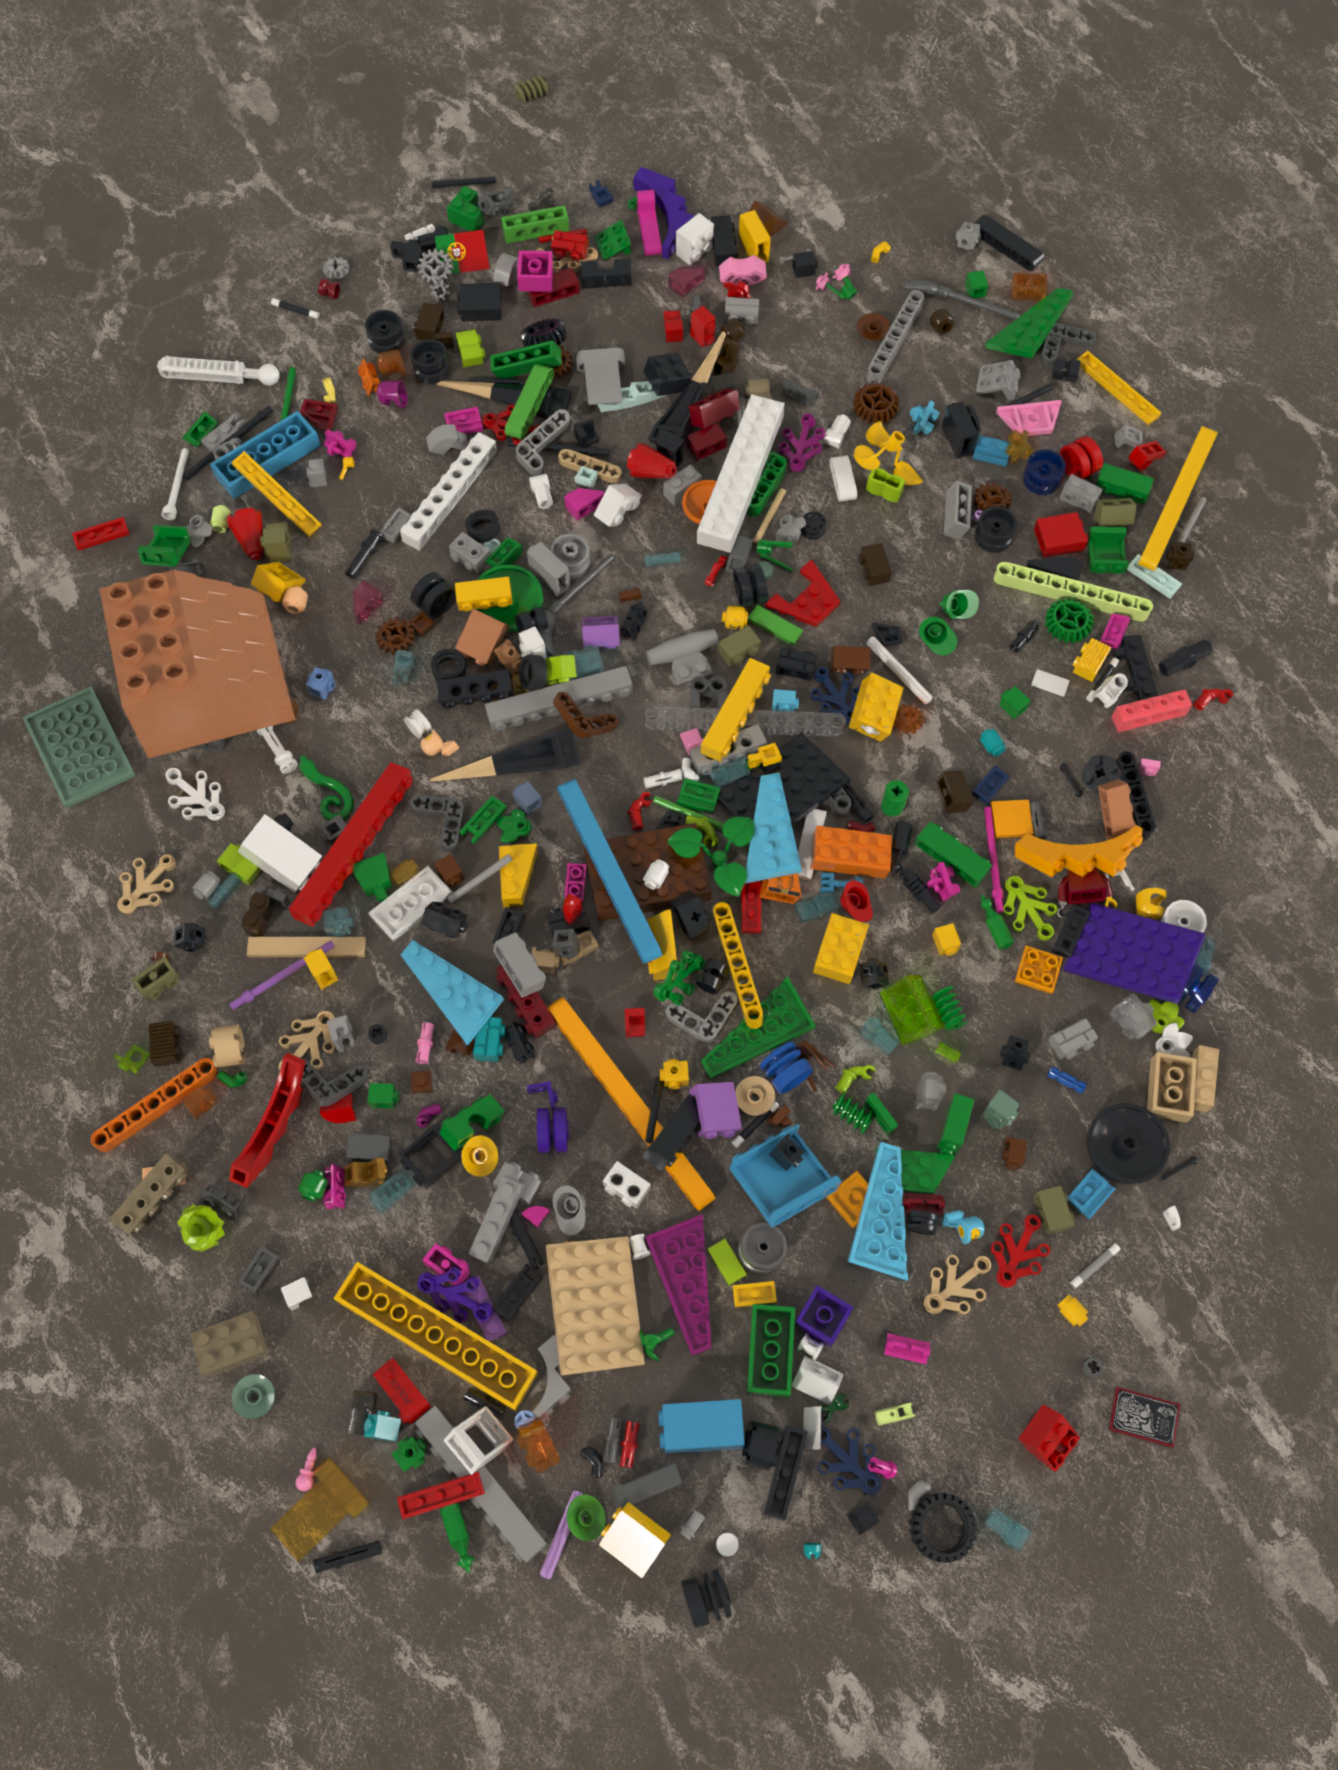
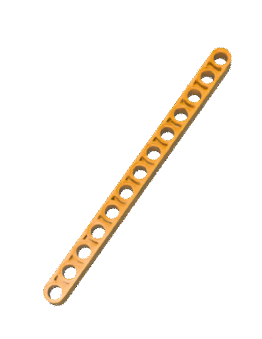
M560 997L547 1006L556 1025L645 1141L650 1110L563 997ZM658 1120L653 1141L663 1129ZM676 1152V1161L671 1167L666 1166L665 1169L697 1211H700L714 1201L715 1196L684 1154Z

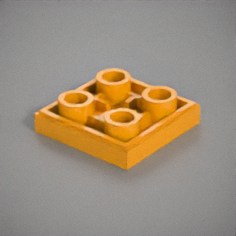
M1025 946L1014 982L1053 994L1063 957Z

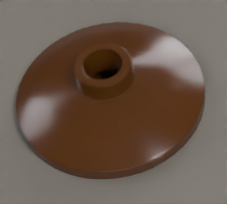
M877 313L865 314L857 323L858 333L869 341L884 339L890 329V323L887 318Z

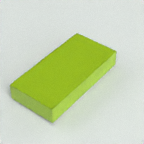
M726 1239L707 1249L728 1286L747 1275Z

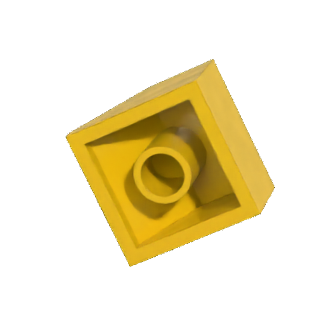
M280 562L257 565L251 585L256 587L260 593L270 596L271 600L282 602L287 588L301 587L306 579Z

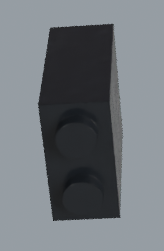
M500 282L460 284V291H457V301H460V304H457V313L461 315L462 322L501 320Z

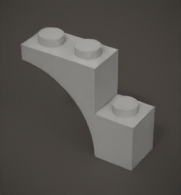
M555 1335L538 1348L546 1363L548 1375L543 1398L532 1411L538 1420L548 1418L554 1412L552 1408L558 1403L562 1405L571 1397L569 1395L571 1392L570 1387L556 1372L557 1369H560Z

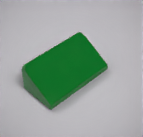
M204 411L184 434L182 439L198 447L202 443L201 439L208 435L217 426L218 422Z
M507 537L486 559V562L492 568L500 565H512L523 553L521 543Z

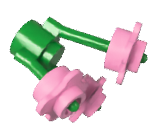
M840 265L834 271L835 275L832 277H836L838 281L843 280L845 282L841 287L842 292L829 284L831 279L827 277L828 272L824 276L820 275L817 278L816 284L818 285L816 290H819V288L825 290L827 287L842 300L844 298L847 301L852 299L858 291L848 278L851 274L850 265Z

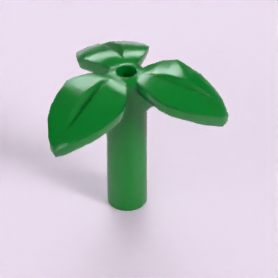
M670 1327L659 1334H648L645 1336L641 1328L639 1337L642 1346H645L646 1354L659 1362L660 1360L654 1354L653 1349L660 1342L675 1335L673 1328Z

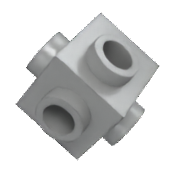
M964 222L956 233L957 247L973 250L975 245L980 242V224Z

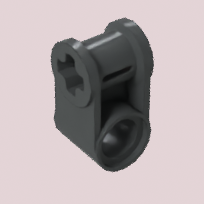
M843 788L825 801L837 817L844 818L849 815L851 799Z

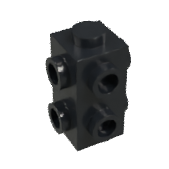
M432 901L425 907L421 925L426 926L429 930L444 933L447 937L457 938L461 933L464 934L468 927L466 922L468 915L462 913L459 909H452L444 906L441 902Z

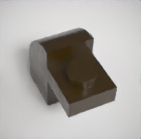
M726 338L721 352L717 356L711 375L720 380L726 379L739 362L738 355L742 345L730 338Z

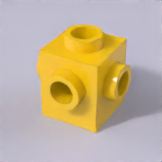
M669 1059L667 1062H663V1069L659 1070L660 1081H664V1087L679 1089L681 1086L689 1085L687 1061Z

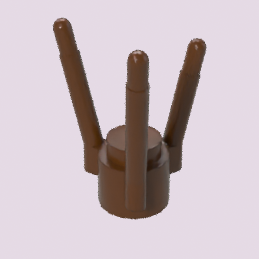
M807 1040L800 1043L795 1049L801 1052L797 1060L806 1059L809 1061L814 1058L825 1070H828V1066L824 1062L834 1067V1064ZM810 1075L807 1079L813 1091L816 1092L817 1088Z

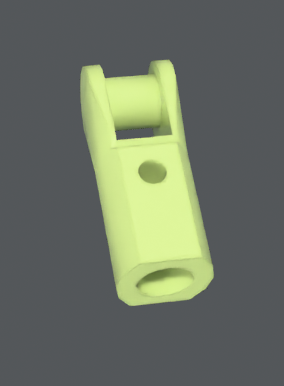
M913 1403L876 1410L875 1417L878 1426L916 1417L911 1408ZM903 1408L905 1416L899 1417L898 1409Z

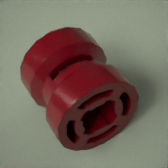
M324 278L321 279L318 285V294L321 296L327 295L334 300L338 298L340 284L337 282L331 283Z

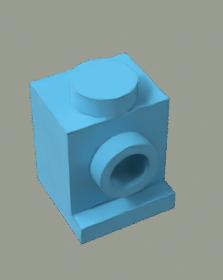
M774 689L772 714H775L776 711L785 714L794 713V709H798L799 705L796 691Z

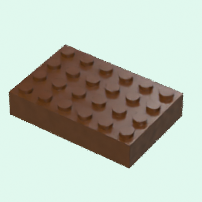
M696 823L606 839L642 913L673 908L670 901L689 890L695 895L698 894L703 902L711 901L712 890L702 847H700V852L695 857L683 858L668 844V839L678 830L684 828H694L697 830ZM584 846L598 922L620 918ZM658 859L669 865V873L661 887L653 890L645 885L643 878L651 863Z

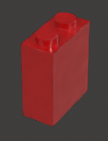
M1078 512L1036 520L1034 532L1043 558L1084 551L1088 543V535L1083 530V521L1079 518Z

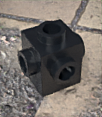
M183 923L175 927L173 946L182 948L186 952H196V950L205 945L206 928L200 927L196 923Z
M870 958L867 962L859 964L862 987L877 990L889 985L887 963L879 961L877 958Z
M1009 1035L1006 1045H1002L1000 1056L1003 1057L1002 1065L1021 1071L1023 1064H1027L1030 1058V1052H1027L1029 1041Z

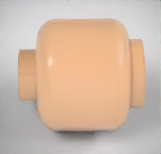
M299 586L287 588L283 598L284 608L292 614L303 612L307 605L308 594Z

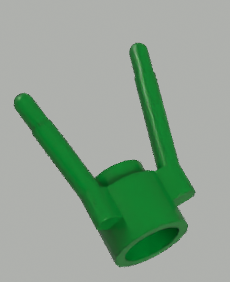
M759 539L757 553L761 554L760 558L767 559L791 572L793 571V568L768 556V554L772 553L773 547L791 548L793 542Z

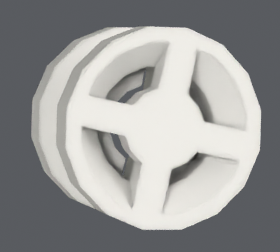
M283 751L274 759L276 765L280 766V771L283 774L291 773L298 767V763L292 758L293 755L290 751Z

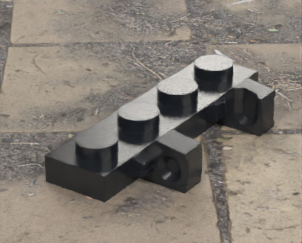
M1141 635L1123 637L1121 641L1123 646L1114 649L1112 653L1113 658L1125 659L1131 673V680L1128 681L1126 688L1122 692L1133 691V693L1137 694L1138 701L1157 697L1158 693Z

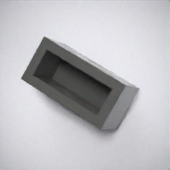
M355 1131V1134L349 1133L346 1158L349 1162L366 1163L375 1158H385V1165H389L392 1139L387 1133L376 1132L375 1135H369L364 1131Z

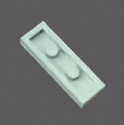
M1138 554L1128 565L1127 570L1171 599L1180 589L1182 583L1156 567L1155 571L1138 565L1141 559V555Z

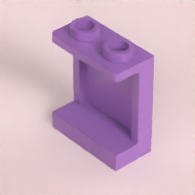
M733 1082L696 1084L689 1090L690 1095L696 1098L701 1123L698 1137L713 1139L723 1135L724 1138L734 1137L735 1133L742 1129Z

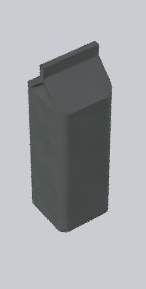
M673 1462L611 1489L610 1492L616 1509H618L619 1506L624 1508L628 1502L634 1506L681 1486L683 1482L677 1466Z

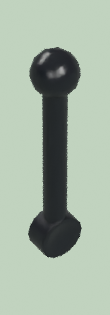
M1061 764L1060 771L1065 773L1075 790V795L1081 797L1083 793L1077 788L1067 771V765Z
M1191 1157L1190 1161L1166 1173L1161 1178L1165 1180L1189 1165L1197 1164L1198 1159Z

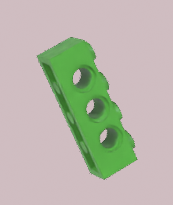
M565 205L501 217L502 232L506 244L554 234L555 230L569 231V219Z

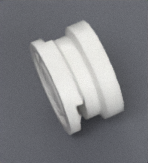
M417 709L412 712L410 717L404 718L406 726L419 739L423 737L422 734L432 730L426 717Z

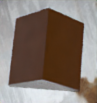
M754 201L748 211H756L770 237L788 225L785 219L764 203Z

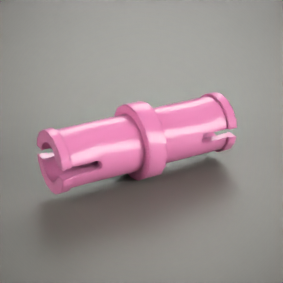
M422 1023L421 1036L417 1041L419 1047L415 1060L419 1064H428L430 1048L433 1047L432 1036L435 1025L432 1023Z

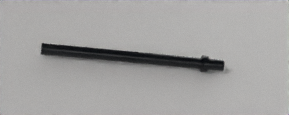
M267 406L264 410L258 411L254 418L223 443L233 438L242 437L260 421L266 420V416L273 412V409ZM213 451L183 474L186 480L190 479L214 459Z

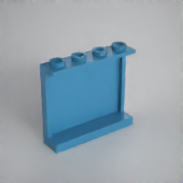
M799 1124L793 1127L787 1126L777 1136H769L764 1143L753 1145L744 1154L742 1152L738 1153L732 1158L729 1168L772 1228L834 1193L842 1182L837 1175L832 1178L799 1136L797 1133L800 1127ZM789 1134L791 1136L790 1139L804 1153L801 1155L803 1158L801 1163L796 1168L791 1166L786 1171L769 1153Z

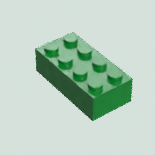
M752 1305L746 1395L789 1398L791 1396L795 1307Z

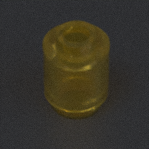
M406 858L393 868L389 875L398 886L404 885L418 874L417 869L419 867L414 860L411 859L409 861Z

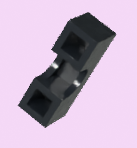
M630 258L614 259V266L610 270L600 269L597 260L581 261L583 289L632 286Z

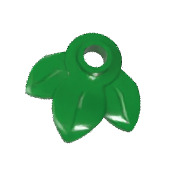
M513 809L511 816H502L497 820L498 827L504 831L500 838V841L503 843L515 842L520 836L525 837L531 833L532 824L526 819L525 813L522 810Z

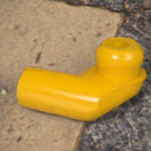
M881 242L874 247L871 256L872 262L877 263L879 261L880 253L890 251L891 246L888 242Z

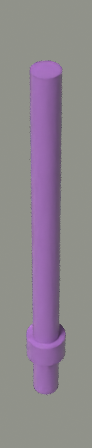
M330 940L318 949L321 948L326 953L335 946ZM304 957L252 990L248 989L243 992L242 996L229 1003L232 1010L246 1002H251L258 994L307 965Z

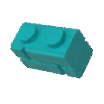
M489 1018L476 1034L473 1051L475 1060L498 1062L499 1056L503 1055L504 1045L500 1043L501 1037H505L506 1025H503L501 1018Z

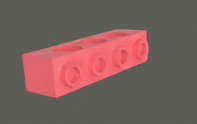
M1185 689L1117 706L1112 719L1117 731L1122 732L1186 716L1192 707V703Z

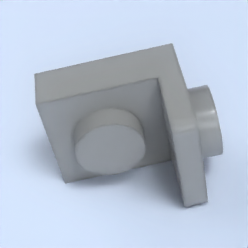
M1129 425L1123 426L1115 433V447L1117 448L1124 443L1132 447L1143 444L1142 431Z

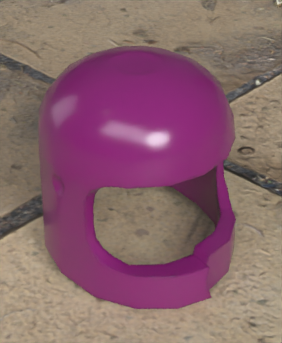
M382 381L377 388L379 402L389 406L392 399L397 407L405 409L408 398L403 381Z

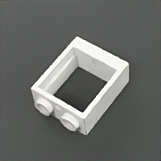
M485 1406L456 1426L443 1441L472 1475L502 1453L514 1439ZM475 1424L495 1447L486 1455L481 1452L466 1433Z

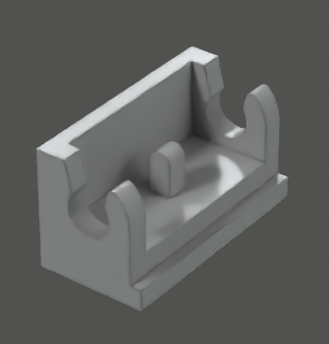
M346 1015L327 1021L332 1042L338 1053L344 1052L342 1042L345 1039L350 1040V1045L354 1046L353 1028Z

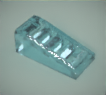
M401 1170L369 1194V1201L383 1214L411 1190L415 1184ZM400 1179L404 1183L405 1187H402L397 1182V1180ZM392 1185L398 1190L397 1193L391 1187ZM386 1190L391 1195L390 1198L384 1193Z

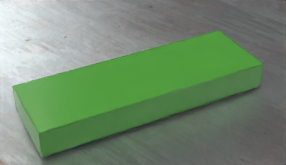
M759 605L755 607L748 617L749 622L792 646L795 645L803 634V630Z

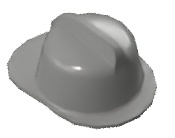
M569 1185L561 1186L553 1194L552 1200L557 1223L563 1233L576 1235L585 1226L586 1202L583 1195L574 1187Z

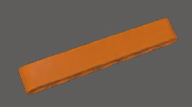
M200 1059L96 1130L91 1136V1144L100 1152L111 1151L214 1080L218 1075V1068L214 1067L211 1059ZM207 1066H211V1070L209 1072L203 1073V1070ZM194 1078L191 1084L186 1085L188 1079ZM172 1090H177L174 1096L169 1097V1093ZM159 1101L158 1107L151 1109L152 1104ZM142 1113L141 1118L134 1121L135 1116ZM124 1125L123 1131L117 1133L118 1127ZM106 1137V1142L99 1145V1141Z

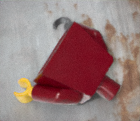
M1096 867L1083 877L1068 870L1067 876L1063 877L1058 886V904H1060V908L1057 909V916L1061 919L1067 917V914L1063 917L1059 915V911L1065 909L1067 904L1105 901V897L1106 902L1103 906L1108 907V903H1110L1113 909H1116L1117 902L1111 897L1113 892L1110 880L1103 874L1098 873Z

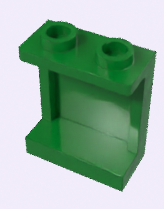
M154 525L152 527L154 537L148 546L140 545L137 549L141 563L143 565L176 567L191 542L187 527Z
M1126 527L1090 528L1087 543L1090 572L1098 574H1121L1126 572L1129 561L1126 560L1124 544V538L1127 534Z

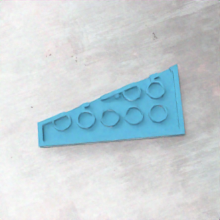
M779 772L763 775L760 778L754 816V834L750 841L746 866L747 879L745 883L802 872Z
M412 940L401 953L402 958L468 1046L503 1002V997Z
M879 1142L847 1262L908 1281L907 1253L905 1250V1216L902 1199L903 1187L901 1182V1148Z

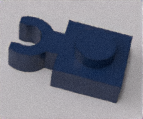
M596 180V186H592L589 183V191L592 193V198L599 208L613 202V196L606 186L601 188L599 180Z

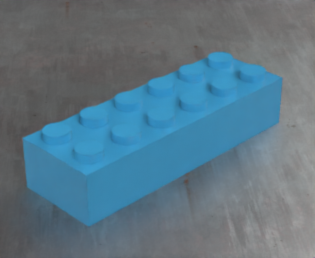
M296 411L210 463L216 479L231 497L235 499L254 487L231 463L243 451L272 476L321 445L317 432Z

